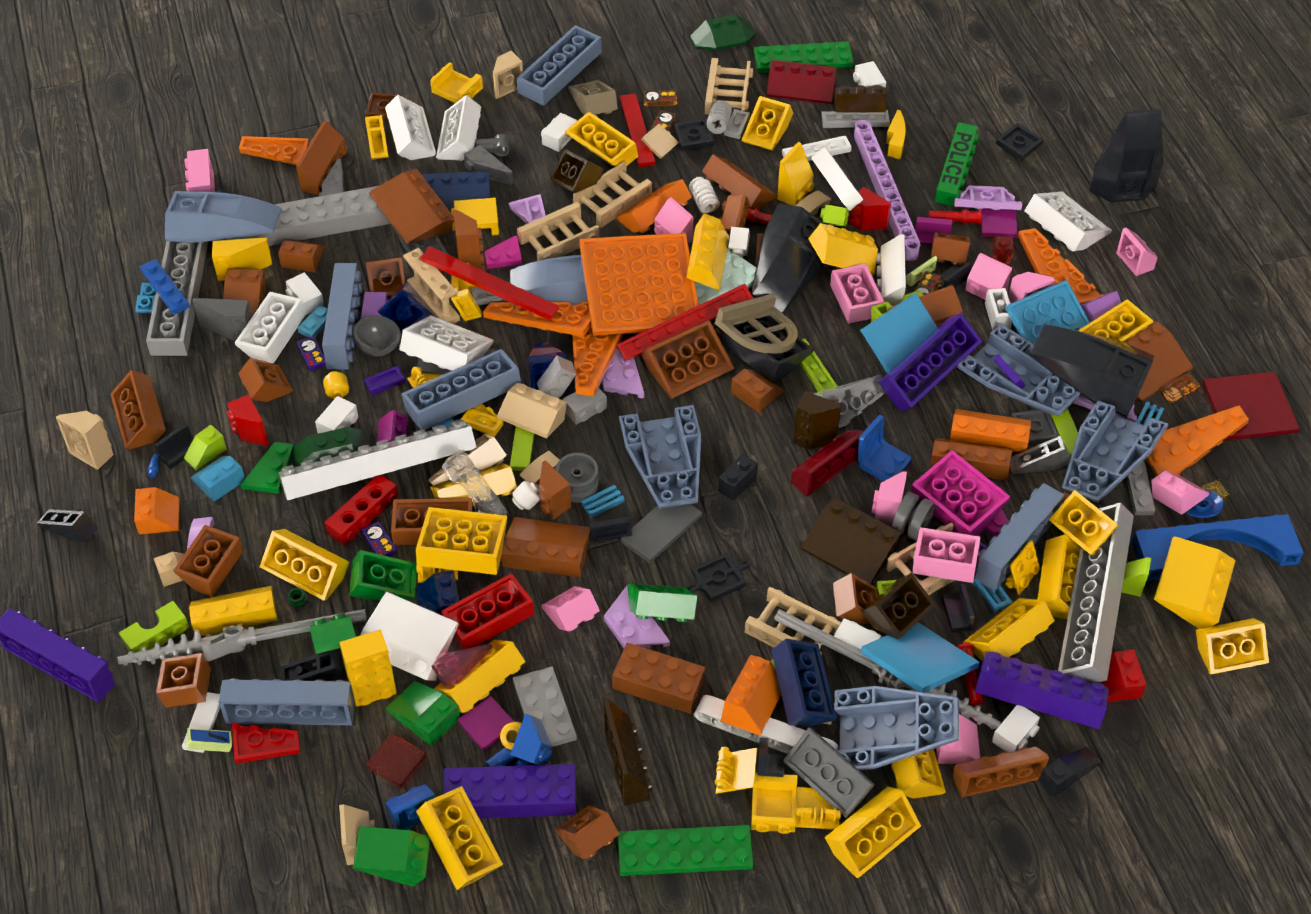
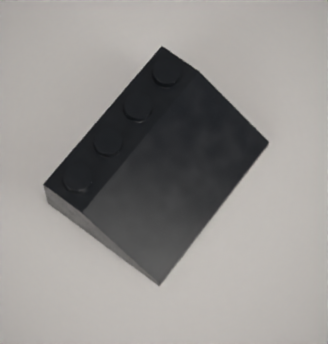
M769 316L756 319L765 328L779 325ZM749 322L733 325L743 335L758 331ZM785 329L771 332L781 341L787 338ZM723 332L721 339L723 346L772 382L786 377L814 351V348L798 337L793 348L776 354L748 349L737 343L725 332ZM764 335L750 338L758 342L773 344Z

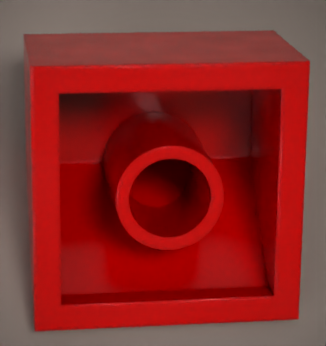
M861 188L858 193L863 198V201L849 211L848 223L861 231L886 230L889 223L891 203L867 188Z
M249 395L227 403L229 411L226 414L229 421L232 422L229 425L233 434L237 433L242 441L263 446L269 445L263 420Z
M1135 650L1111 653L1107 680L1098 682L1109 687L1107 702L1142 698L1146 682Z

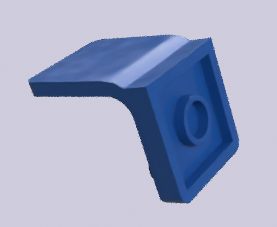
M878 415L859 438L858 461L860 469L884 482L905 471L911 464V456L884 440V416Z

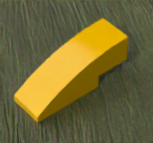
M897 110L887 131L886 144H889L887 156L900 159L902 156L906 133L901 110Z
M382 115L365 117L371 159L389 158Z

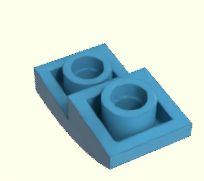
M142 283L140 295L137 296L136 313H152L156 291L150 283Z

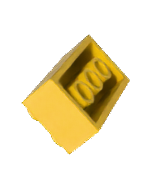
M381 629L339 642L356 707L368 705L376 700L387 699L397 694L389 651Z

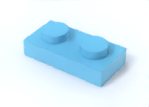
M318 305L299 325L298 333L307 337L314 336L315 338L325 327L328 308Z

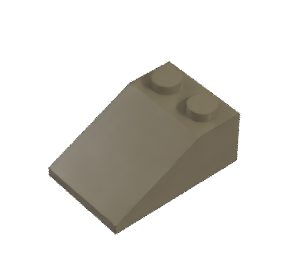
M600 80L568 86V90L584 115L588 112L595 116L600 113L610 114L613 110L618 109L615 90Z

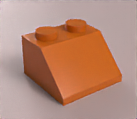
M156 487L136 489L134 522L139 535L179 531L180 498Z

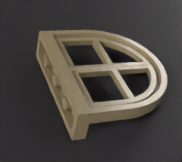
M773 294L719 308L715 324L737 343L762 353L776 354L786 352L793 348L798 336L794 323L774 307L777 297ZM770 315L779 325L765 328L756 319ZM749 322L758 331L743 335L733 325ZM785 329L787 338L781 341L771 332ZM764 335L773 344L758 342L750 338Z

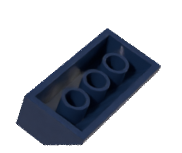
M489 171L421 174L450 212L451 208H454V201L491 198Z
M785 639L773 648L771 652L788 724L790 726L806 728L835 721L837 716L819 645Z

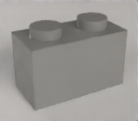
M556 355L537 382L539 390L560 399L577 375L573 363Z
M598 388L595 396H584L574 392L563 398V401L567 402L565 413L575 425L586 421L597 413L603 412L607 408V396L600 388Z

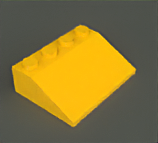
M429 507L416 547L417 566L497 575L501 561L507 516Z
M1173 537L1154 600L1198 629L1214 626L1219 622L1236 560L1219 549L1179 537Z

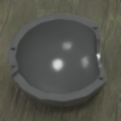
M372 315L359 320L354 327L353 336L356 345L365 354L379 357L389 354L398 346L401 333L394 321L383 316Z

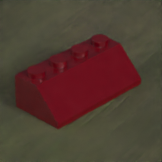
M772 60L767 97L832 104L837 67Z
M846 431L841 436H836L833 442L824 445L814 456H809L806 462L792 470L791 484L808 497L858 459L859 438L863 431Z

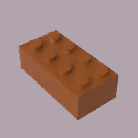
M627 642L612 675V689L691 714L705 681V667Z

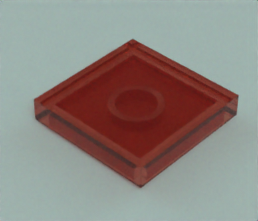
M391 733L366 763V767L402 788L427 755L425 751Z

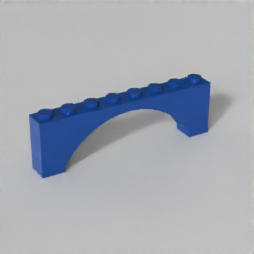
M1288 514L1235 519L1232 521H1216L1213 523H1197L1186 526L1179 525L1168 528L1160 527L1149 530L1141 529L1135 531L1131 542L1137 560L1146 557L1151 558L1149 575L1146 581L1160 580L1173 537H1179L1195 543L1209 540L1238 542L1265 553L1277 561L1279 566L1299 564L1304 553Z

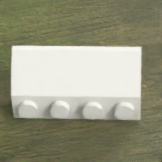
M397 95L385 107L397 153L409 160L435 156L436 151L423 107Z
M467 95L444 113L436 155L437 159L462 161L464 160V154L474 149L479 127L478 122L481 116V106Z
M900 234L883 244L880 253H877L876 264H879V266H877L876 276L880 277V279H877V288L880 290L884 302H888L891 306L903 302V295L905 294L904 234Z
M269 292L235 341V345L251 358L274 364L306 315L302 299Z

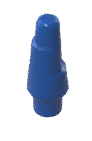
M154 454L148 467V476L150 478H155L156 473L159 471L158 454Z

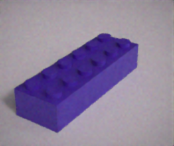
M960 312L942 323L878 383L899 411H904L913 407L983 341Z
M9 608L0 618V643L3 649L98 703L115 685L112 678L113 674L108 668V662L103 657L92 655L87 648L76 646L69 638L63 639L53 629L47 630L40 622L36 620L31 621L20 611L15 612Z
M987 651L982 661L975 692L1096 729H1100L1107 709L1109 687L1098 682L1092 683L1078 676L1072 677L1057 670H1048L1037 664L1031 665L1017 658H1008L1001 656L997 652Z
M575 764L444 768V794L462 786L479 818L576 815Z

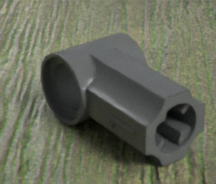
M498 134L491 139H476V147L481 145L489 153H495L500 157L506 156L509 153V138L505 134Z

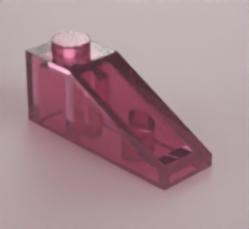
M486 644L450 653L445 651L436 657L437 661L431 667L443 686L458 684L493 646L492 644Z

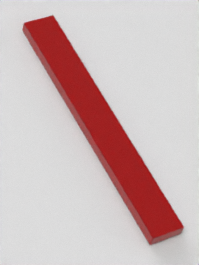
M431 246L421 257L422 262L547 320L552 321L559 311L560 306Z
M746 284L740 285L617 344V347L626 362L641 355L646 349L708 320L716 319L719 308L751 300L753 297Z

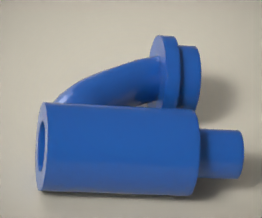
M506 747L485 762L486 767L506 766L514 760V756L510 755L512 750ZM523 759L516 762L517 766L529 765Z

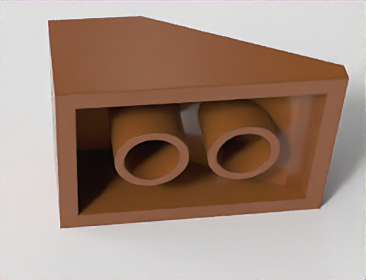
M228 268L224 283L223 299L248 300L253 317L262 304L267 283L264 270Z

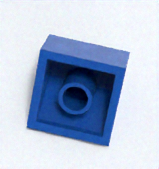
M525 714L510 755L537 765L548 764L552 757V745L540 719Z
M424 784L420 787H413L409 792L400 796H394L385 802L387 814L395 829L407 830L422 823L416 811L425 802L435 798L434 793L428 786Z

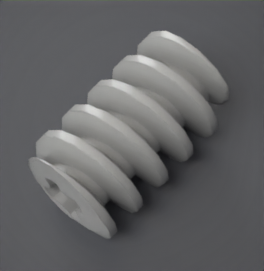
M717 101L711 107L707 119V128L712 133L721 134L726 130L732 112L730 104L726 101Z

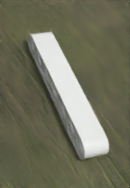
M825 147L811 157L849 211L863 201L861 195Z
M710 695L702 697L694 714L696 719L703 723L759 743L760 737L768 738V747L787 754L805 733L803 729L790 726L773 718H769L761 736L720 722L725 701ZM822 737L833 748L838 750L839 747L837 743L830 739Z

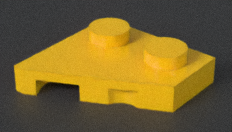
M483 404L467 410L461 418L462 422H467L471 425L472 429L494 437L503 426V420L498 419L497 414L490 407L486 408Z

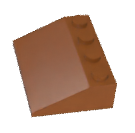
M418 169L403 172L371 190L369 193L407 244L449 233L454 223V216Z
M709 320L658 343L641 354L648 370L670 399L735 369Z
M1157 321L1125 341V343L1154 355L1153 363L1136 398L1140 403L1193 368V365L1171 332Z
M514 517L503 544L501 555L502 567L581 578L591 535L590 527Z

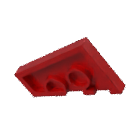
M232 723L234 760L236 764L300 754L298 731L279 728L262 729L254 725L245 727L240 726L238 723Z

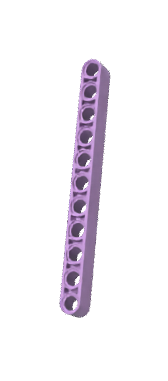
M858 120L855 123L854 139L877 195L891 203L889 225L894 237L904 234L905 260L915 261L919 255L920 241L870 123L866 120Z

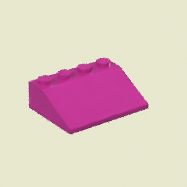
M953 450L916 480L911 488L912 493L919 495L920 502L924 499L935 502L933 516L945 526L952 523V531L954 533L972 536L980 535L1010 499L1007 493Z

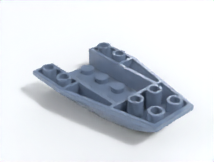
M175 191L165 213V241L205 242L274 233L282 209L274 204L242 195L219 192Z
M581 255L540 260L510 270L511 284L549 302H570L571 305L588 302Z
M999 324L990 333L988 343L974 357L967 355L957 365V368L986 387L1031 408L1056 416H1060L1081 395L1072 386L1029 355L1034 345L1003 324ZM999 354L1026 386L1021 389L1015 385L999 368L993 358Z
M1097 401L1079 429L1062 490L1069 493L1076 490L1084 498L1098 503L1152 453L1167 429L1168 423L1150 418L1146 425H1142L1117 417L1115 406Z
M694 405L675 408V417L639 422L638 413L619 416L625 448L659 509L698 503L701 432Z
M879 686L835 690L834 710L840 715V747L837 751L858 770L876 769L959 740L958 697Z

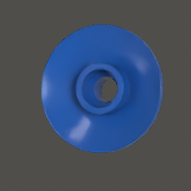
M1207 491L1209 496L1186 511V513L1196 518L1213 517L1221 512L1223 500L1218 494Z

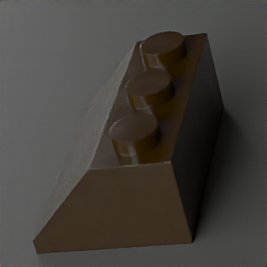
M863 85L835 87L833 96L835 111L886 112L887 93L885 87L880 85L873 87Z
M565 149L550 180L577 193L597 184L604 168Z
M806 391L797 406L793 443L811 450L833 442L835 437L838 436L842 404Z
M909 573L896 580L867 606L862 613L874 629L899 639L935 606V603L914 575Z

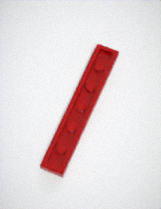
M636 93L620 95V103L630 139L636 143L638 157L636 160L638 168L654 166L653 152L641 140L647 134Z

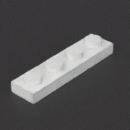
M846 136L802 145L808 161L812 160L811 157L823 147L832 156L851 152V145ZM793 147L782 149L783 157H785Z

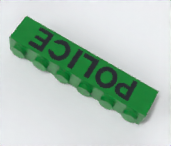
M958 122L937 187L936 203L954 206L955 199L960 198L962 193L960 188L964 189L966 181L964 177H967L969 167L967 166H971L973 159L971 154L974 155L976 145L974 143L977 144L979 140L978 126Z

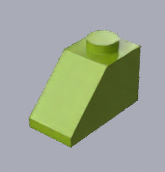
M212 425L208 426L195 436L184 460L197 471L227 449L223 435Z
M1146 557L1126 563L1122 593L1141 596L1149 575L1151 558Z

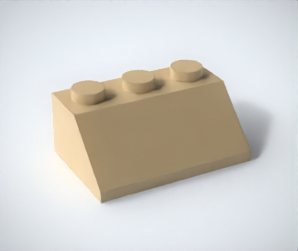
M517 382L507 392L497 418L548 438L564 421L567 402Z
M88 411L62 414L56 417L71 455L97 470L114 455L111 448L112 445L107 437V431L103 426V420L99 415H93Z

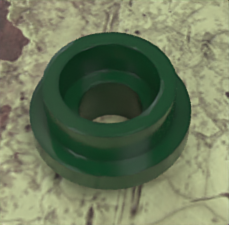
M293 588L287 595V602L291 607H301L307 602V594L300 588Z

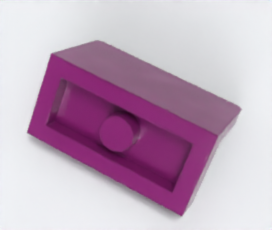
M917 217L915 232L920 245H932L934 232L950 234L952 220Z
M392 410L379 419L377 442L382 440L390 442L394 441L397 436H407L408 417Z

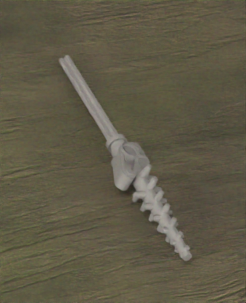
M365 609L345 613L346 616L351 617L352 624L367 621ZM334 615L254 629V626L244 629L242 624H238V626L231 625L228 628L225 626L223 627V633L214 636L206 634L205 638H201L199 630H195L192 641H188L186 635L182 634L181 641L178 644H174L172 638L168 639V644L164 647H160L159 643H155V647L151 650L142 647L140 652L133 653L130 651L127 655L119 656L118 663L126 666L128 663L137 662L138 665H141L142 661L147 660L155 664L156 659H168L173 656L181 657L203 652L207 661H211L229 653L240 652L245 649L246 644L257 645L256 641L310 632L309 625H313L314 620L325 618V621L334 620Z
M780 609L775 615V621L873 669L872 673L879 675V683L882 684L884 682L887 687L890 686L893 689H898L901 686L910 689V691L918 692L861 653L860 649ZM946 683L925 692L951 697L957 696L956 690H953L950 694L944 692ZM968 698L959 700V712L965 718L969 719L971 717L977 721V724L981 725V723L990 726L991 729H997L1001 725L1000 721L992 718V714L981 712L980 706L972 707L968 705Z

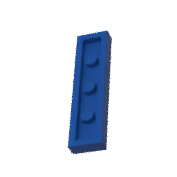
M156 259L139 266L142 274L173 315L190 308L189 302Z

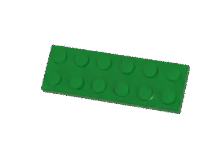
M849 41L753 47L757 73H770L772 60L837 67V69L853 68L854 64Z
M749 825L619 831L620 876L753 869Z

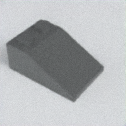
M193 298L199 325L230 340H237L252 318L248 300Z

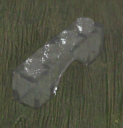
M464 449L447 458L442 468L452 482L459 483L467 490L474 502L475 512L507 515L508 511Z

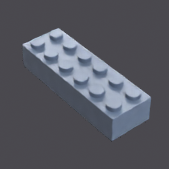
M575 25L517 77L518 94L543 106L546 105L602 52L601 37Z
M335 263L322 343L327 369H349L350 362H353L352 348H355L353 331L357 324L356 321H359L358 307H361L360 294L363 293V283H360L361 271H358L357 263Z
M500 349L401 393L405 411L421 430H425L508 392L517 382L521 383L519 368Z
M1045 483L1039 489L1035 488L1029 501L1025 500L1020 507V511L1012 515L1010 523L1003 525L999 536H994L988 545L989 547L980 552L978 556L980 561L976 566L975 579L979 580L986 588H992L996 592L999 585L1001 586L1011 574V563L1027 543L1032 540L1035 545L1052 525L1049 519L1061 506L1064 494Z
M233 678L222 680L219 705L225 723L353 724L355 707L350 682L343 680L334 682L323 680L303 681L299 679L282 681L274 679L269 681Z

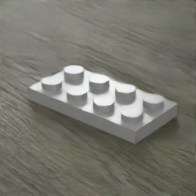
M553 666L513 677V684L524 716L529 714L541 720L552 747L577 740Z

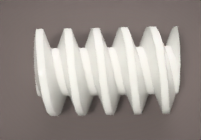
M702 177L694 178L689 184V189L700 212L706 214L715 211L719 207L720 202L710 181Z

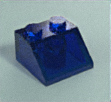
M454 570L434 573L415 588L418 605L442 615V610L459 602Z

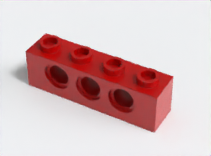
M377 475L324 522L327 534L343 546L352 541L356 534L366 528L376 516L381 515L383 510L393 503V499H397L396 484L383 475Z

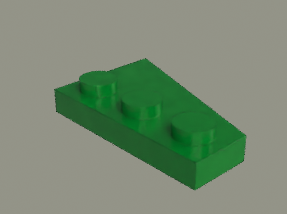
M274 442L242 482L241 488L243 490L280 494L282 484L278 472H281L282 468L289 466L294 444Z

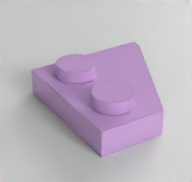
M541 194L509 203L510 209L526 224L546 216Z

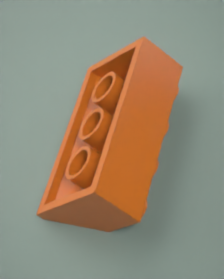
M683 179L663 185L615 218L631 232L640 231L644 233L650 229L649 226L651 224L655 225L656 216L670 197L683 207L688 204L687 200L692 198Z
M956 409L950 440L1013 449L1012 452L1021 453L1027 450L1031 420Z
M750 655L724 702L720 722L761 736L782 695L776 669L770 661Z

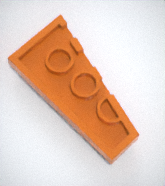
M242 136L239 150L243 154L297 165L310 142L307 138Z

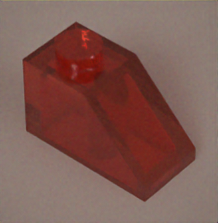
M992 236V258L1003 264H1010L1013 254V237Z

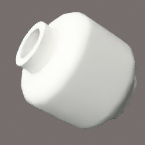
M524 481L512 492V501L519 509L530 510L540 501V487L535 482Z

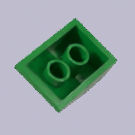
M360 550L352 560L349 596L365 600H381L385 593L389 592L405 600H414L417 563Z
M342 613L334 615V620L325 621V618L314 620L313 625H309L316 654L341 648L339 642L356 637L350 616Z
M416 681L385 708L389 714L430 746L460 718L458 704L445 694Z
M360 826L357 834L353 869L413 887L426 878L430 837L411 830Z

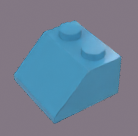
M221 456L190 477L213 502L245 480L242 467L231 456Z

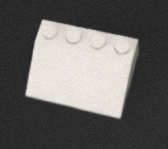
M1064 192L1034 194L1025 209L1030 219L1040 223L1044 230L1054 234V238L1064 242L1071 251L1084 250L1112 232L1110 228Z
M430 315L403 330L400 350L406 352L409 356L419 357L424 362L434 363L439 368L453 371L482 358L494 340Z
M386 592L364 626L361 635L381 629L389 651L391 665L425 680L436 681L459 623Z

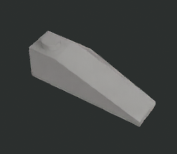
M877 375L814 394L842 404L839 420L840 428L848 425L851 419L861 414L864 408L873 404L885 391L878 383L882 377Z

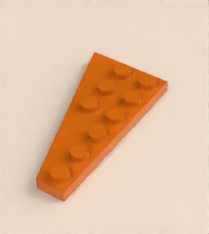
M1239 405L1165 430L1152 453L1145 460L1155 476H1158L1165 470L1180 475L1184 469L1191 467L1207 455L1216 445L1219 446L1223 443V440L1229 435L1232 436L1248 424L1249 419Z

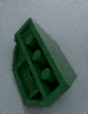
M737 14L705 20L690 36V39L695 48L719 50L747 44L756 33L750 22Z
M345 427L309 435L292 448L296 465L299 467L305 461L312 460L314 463L320 461V458L323 456L331 455L335 457L339 456V452L345 450L354 452L360 446H372L367 430Z

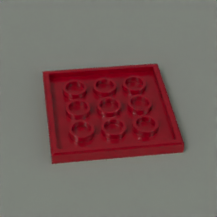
M1275 372L1203 379L1202 384L1214 414L1240 405L1249 419L1248 424L1232 436L1229 435L1225 441L1299 432L1300 428Z

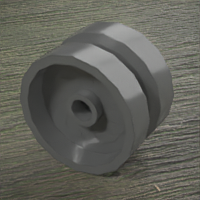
M571 453L559 460L556 465V471L570 483L571 502L581 503L582 500L597 493L599 486L598 465L591 456L584 453Z
M908 492L896 512L892 528L902 534L907 532L908 538L917 542L920 527L928 528L935 510V502L929 499H924L920 502L919 495Z

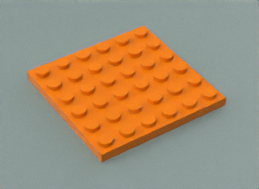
M686 233L580 239L579 244L593 336L642 333L699 306L695 282L686 278L690 260Z

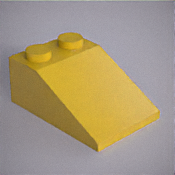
M759 96L741 141L773 151L788 128L792 118L793 110L790 104Z
M800 142L780 161L777 199L792 206H796L803 200L805 195L811 192L814 187V175Z
M267 238L213 241L212 259L218 281H225L228 268L261 270L272 265Z
M1076 490L1072 492L1049 519L1052 524L1092 556L1119 526Z

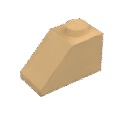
M171 552L154 558L164 587L183 581L173 571L183 557V553Z

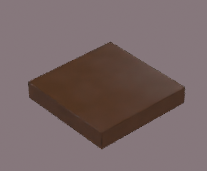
M371 92L365 117L382 115V120H389L385 107L397 94Z

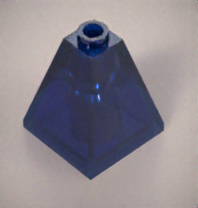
M408 283L397 290L378 310L381 316L394 321L402 334L404 329L423 320L430 314L417 291Z
M549 343L533 345L528 359L531 388L539 390L537 382L556 355L566 359L565 353Z

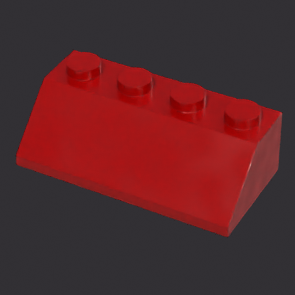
M511 573L442 610L441 613L444 617L459 623L453 639L463 653H466L533 616L534 607L532 599Z

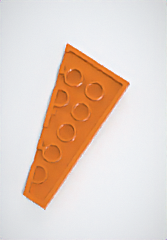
M1036 228L1019 231L1018 237L1036 274L1053 277L1055 279L1054 285L1067 280L1080 305L1103 295L1096 291V287L1093 284H1089L1084 279V275L1070 261L1064 260L1060 256V252L1057 249H1053L1048 244L1049 241Z
M490 302L483 311L484 318L584 337L592 326L588 302H581L578 305H571L570 302H552L560 306L552 321L511 302Z
M591 326L584 337L573 335L574 369L577 374L575 376L576 394L595 396L618 348L617 344L620 343L624 334L593 336Z

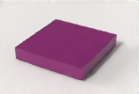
M980 209L982 210V237L1017 238L1016 210Z
M491 696L457 719L458 724L483 752L500 740V733L505 725L514 722Z

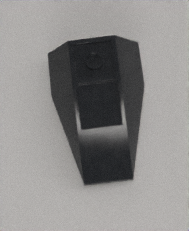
M1161 109L1129 111L1124 114L1095 165L1089 189L1091 193L1114 203L1145 200L1155 189L1164 162Z
M780 203L777 205L764 230L751 292L754 298L769 294L775 295L777 299L774 307L782 313L820 273L824 266V263H822L808 239L820 223H824L803 207Z
M1045 324L1029 355L1091 402L1096 404L1097 401L1113 405L1115 406L1116 413L1126 418L1143 386L1154 355L1120 340Z

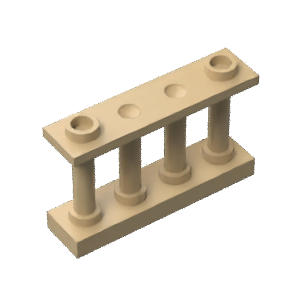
M712 58L705 100V114L709 115L711 107L715 102L722 101L714 98L717 96L740 97L742 102H726L730 104L731 108L748 111L749 101H746L749 78L753 77V68H750L751 61H747L746 69L721 67V65H718V58ZM717 75H742L745 76V80L719 78V76ZM715 86H741L744 87V90H724L718 89V87Z
M623 161L603 174L597 184L574 193L573 203L578 202L580 205L584 203L596 213V224L602 228L616 219L617 215L652 193V182L648 179L641 183L635 181L626 174V162ZM622 178L633 188L625 191L615 182ZM610 187L620 197L613 200L603 190ZM597 195L608 205L600 208L590 198Z
M575 202L517 228V234L521 245L527 242L532 244L537 250V261L561 257L579 249L580 239L599 238V226L596 225L589 228L581 219L580 204ZM575 222L582 232L574 235L566 225ZM560 228L567 239L559 242L551 231ZM545 235L552 246L544 249L536 238Z
M419 248L403 255V258L414 269V276L407 279V285L434 317L452 324L460 321V316L449 303V298L457 294L454 287L437 268L421 261L424 253Z
M949 523L946 526H940L937 530L952 532L953 524ZM917 542L898 553L891 554L888 558L886 570L890 572L898 568L904 576L912 573L904 563L914 559ZM914 575L928 595L954 581L932 576L922 581Z
M769 587L767 592L768 605L758 619L751 616L748 617L745 623V633L774 648L785 639L801 641L805 635L797 632L794 637L783 633L787 626L781 623L776 628L765 624L776 606L786 610V613L792 616L796 615L804 619V622L810 625L814 624L822 628V631L828 634H835L841 622L785 595L780 590ZM817 641L814 642L815 644L819 645V649L823 645Z

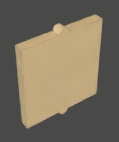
M660 124L656 125L641 139L649 147V150L653 151L660 159L679 143Z

